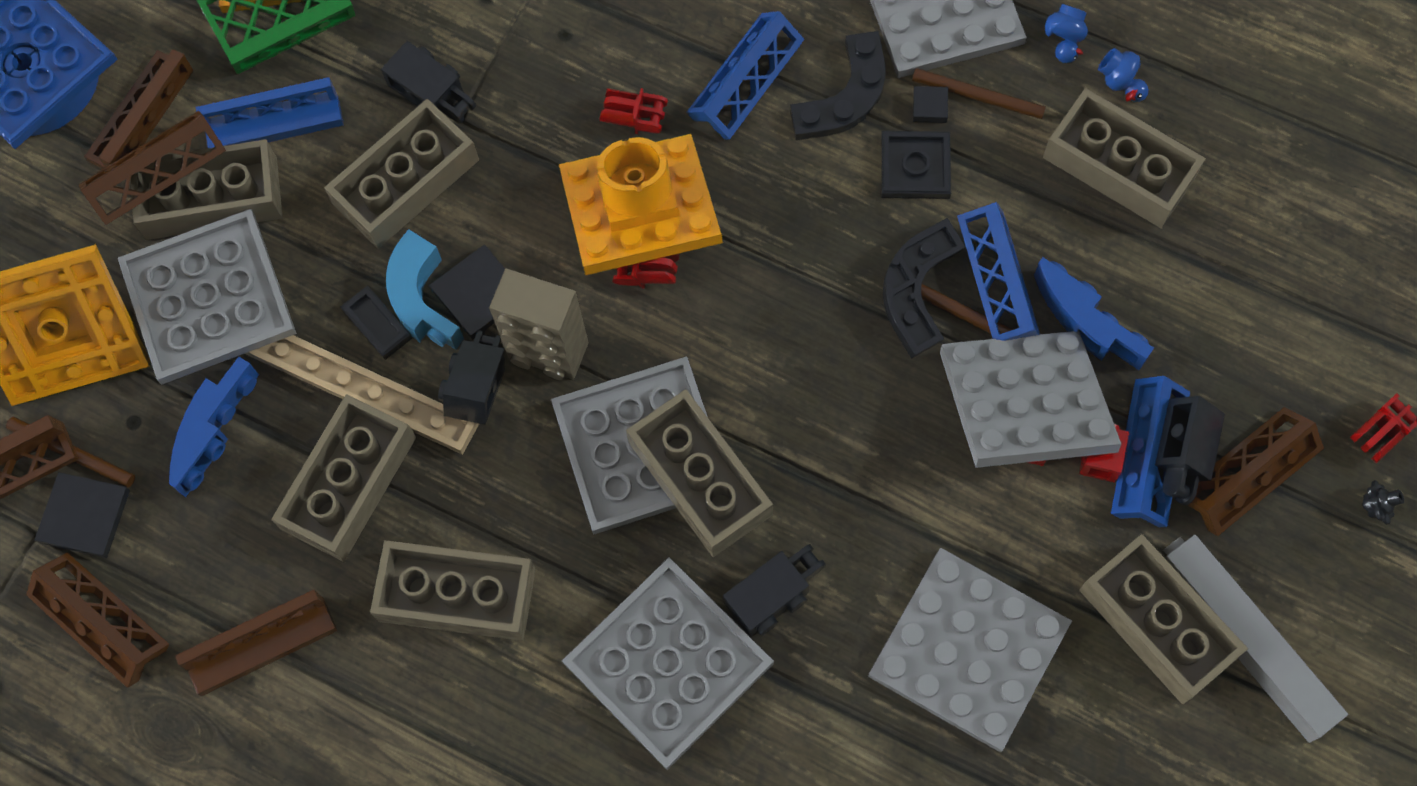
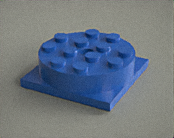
M0 0V136L14 149L30 136L54 131L73 120L92 98L99 75L118 60L113 52L56 0Z

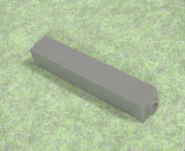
M1193 535L1186 542L1179 537L1163 550L1167 554L1165 559L1245 644L1248 650L1238 659L1309 743L1322 737L1349 715L1196 535Z

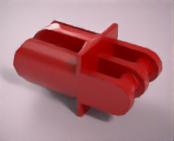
M607 88L603 104L604 109L599 117L601 122L635 128V134H638L639 131L661 132L662 126L659 123L665 116L662 110L668 104L667 98L644 93L643 88H641L640 94ZM642 118H648L650 121L642 120Z
M680 253L616 268L618 270L617 275L613 276L612 281L617 285L640 286L642 289H645V284H676V276L674 275L677 273L678 266L675 262L679 260Z
M1398 393L1350 436V439L1355 443L1375 423L1380 430L1361 447L1365 453L1385 435L1392 438L1371 458L1375 463H1378L1417 426V416L1410 410L1412 406L1410 404L1405 406L1398 399L1400 397ZM1389 406L1398 414L1397 416L1388 408ZM1400 418H1403L1410 426L1408 427Z

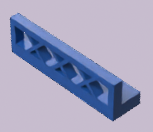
M780 11L761 13L686 113L695 122L707 121L724 140H730L804 41V38ZM782 29L791 41L784 50L777 51L776 36ZM762 55H769L768 72L765 75L758 76V60ZM743 80H750V96L747 100L739 101V85ZM724 105H731L732 120L725 126L717 117V114Z
M330 77L195 107L196 112H201L223 146L267 139L268 142H273L344 125L339 98ZM326 91V92L320 93V94H315V95L313 94V93H318V92ZM215 115H222V116H217V117L209 118V117L215 116ZM206 134L208 148H214V144Z
M995 202L958 215V222L992 338L1006 341L1040 335L1007 221L999 204ZM987 217L989 227L983 238L972 235L968 223ZM991 236L993 237L994 244L989 242ZM973 241L979 244L976 250ZM985 247L998 254V259L992 270L979 264V258ZM1001 268H1002V271H1003L1004 276H1001V275L998 274V272H999V270H1000ZM982 273L989 275L986 281H984ZM994 279L1005 283L1008 288L1001 303L990 298L988 294ZM1010 299L1012 301L1013 308L1007 306ZM992 305L998 307V309L996 310L995 314H994ZM1006 311L1015 315L1019 328L1000 334L997 323L1003 312Z
M1166 376L1135 379L1126 431L1129 432L1122 473L1116 482L1111 514L1120 519L1142 518L1157 527L1168 526L1172 497L1163 492L1166 472L1163 471V476L1160 478L1158 467L1155 466L1171 394L1176 396V398L1190 397V391ZM1154 494L1158 503L1156 513L1151 511Z

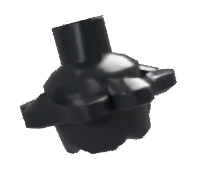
M1372 481L1371 487L1367 488L1368 493L1363 495L1362 506L1368 512L1369 517L1377 518L1385 525L1390 524L1391 518L1394 517L1395 506L1404 503L1403 493L1399 489L1389 492L1378 481Z

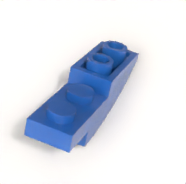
M1042 257L1034 277L1044 300L1060 324L1068 332L1074 331L1077 333L1079 331L1086 350L1102 361L1106 354L1111 351L1137 370H1140L1154 347L1149 345L1148 340L1143 335L1134 331L1130 332L1122 327L1118 320L1110 313L1097 310L1096 308L1102 296L1097 294L1096 289L1091 284L1085 281L1079 282L1069 275L1061 264L1055 261L1050 262Z
M239 356L218 385L205 378L190 402L179 426L172 451L169 484L184 497L201 484L205 470L212 461H216L223 454L228 438L221 432L220 428L233 418L237 404L243 396L249 395L256 385L259 374L249 362Z

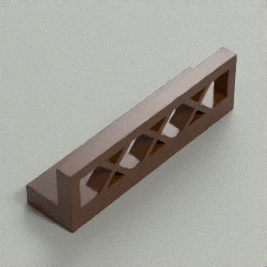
M172 49L169 55L159 50L156 51L84 156L88 162L104 169L146 142L194 71L184 54Z
M197 111L79 184V187L103 223L107 225L222 154L226 149L201 112ZM203 131L206 132L215 146L203 155L189 152L192 138ZM185 143L184 150L176 149ZM168 153L183 155L181 167L174 173L159 170L161 158ZM188 157L196 158L187 164ZM155 162L154 169L146 168V166ZM138 171L153 174L150 187L143 192L129 189L131 176ZM158 175L166 177L156 183ZM125 180L124 188L116 186ZM108 190L122 193L120 206L109 213L104 211L96 197ZM127 194L135 196L126 202Z
M1283 407L1217 461L1214 466L1212 480L1199 481L1196 495L1203 490L1215 489V491L1205 500L1195 497L1188 504V506L1201 513L1207 530L1219 536L1322 451L1324 446L1316 423ZM1285 422L1295 425L1288 431L1276 433V430ZM1268 445V448L1262 453L1249 455V452L1255 447ZM1242 467L1235 475L1223 476V473L1229 468Z
M46 415L0 439V469L4 468L3 472H0V499L79 459L62 421ZM59 439L65 455L53 461L43 459L48 445ZM23 457L33 459L28 474L20 478L11 475L17 460Z
M68 552L33 570L26 595L127 688L139 681L145 664L167 651L169 643ZM65 567L75 576V581L60 579L55 572ZM80 592L95 594L100 599V604L84 601L80 597ZM105 615L122 618L126 622V627L111 625L105 620ZM131 638L146 640L152 647L142 653L131 643Z
M313 589L175 655L178 665L188 671L197 694L202 697L338 630L324 598Z

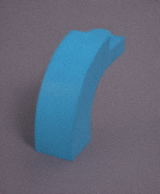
M408 229L395 246L387 266L386 289L390 303L401 324L418 342H421L425 335H427L439 346L444 347L445 344H448L456 350L464 340L459 326L435 312L423 302L425 283L442 261L436 246Z

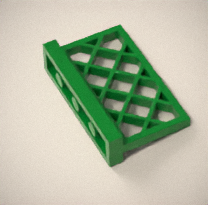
M197 0L237 75L356 16L350 0H303L306 1L304 11L298 15L285 12L288 0H282L279 10L262 6L263 0H257L256 3L246 0H224L231 2L226 18L211 14L207 5L217 0ZM237 5L254 9L249 25L232 20ZM260 11L277 16L272 28L263 30L255 27ZM216 22L224 24L222 31L220 30ZM229 27L245 30L246 34L243 42L230 48L226 41Z

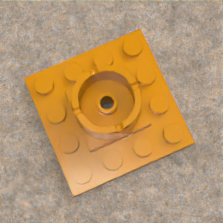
M691 134L657 142L641 137L629 138L627 141L619 140L605 148L600 155L559 164L585 275L723 243L720 227Z
M96 244L0 271V386L11 406L150 367V358Z

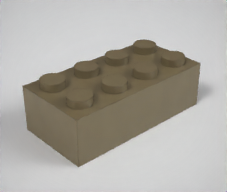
M1087 88L1083 90L1049 138L1043 155L1045 160L1159 228H1162L1206 160L1205 157Z
M426 99L327 184L324 189L332 204L379 249L476 164L479 158L474 142L431 101Z
M267 139L224 146L225 152L132 209L133 224L146 240L180 235L248 209L253 211L257 222L282 219L277 157ZM212 148L201 149V150H195V151H189V152H193V153H197V154H202V155H203L204 153L208 152V151L211 150ZM164 155L161 158L159 170L170 173L179 170L183 155ZM188 157L187 164L196 158ZM155 162L146 166V168L154 169ZM138 171L132 175L130 179L131 190L143 192L151 185L153 174ZM158 175L156 183L166 177Z
M506 268L489 309L508 359H510L512 364L523 369H530L531 366L542 369L545 375L553 379L563 380L566 377L574 380L589 343L576 291Z
M687 389L626 430L630 446L713 558L773 516V503Z
M346 394L271 520L282 531L345 562L414 443L416 436L408 424Z
M1143 534L1138 536L1092 575L1079 590L1182 705L1193 698L1248 650L1245 644Z
M384 540L370 614L378 622L524 641L536 568L532 560L527 558Z

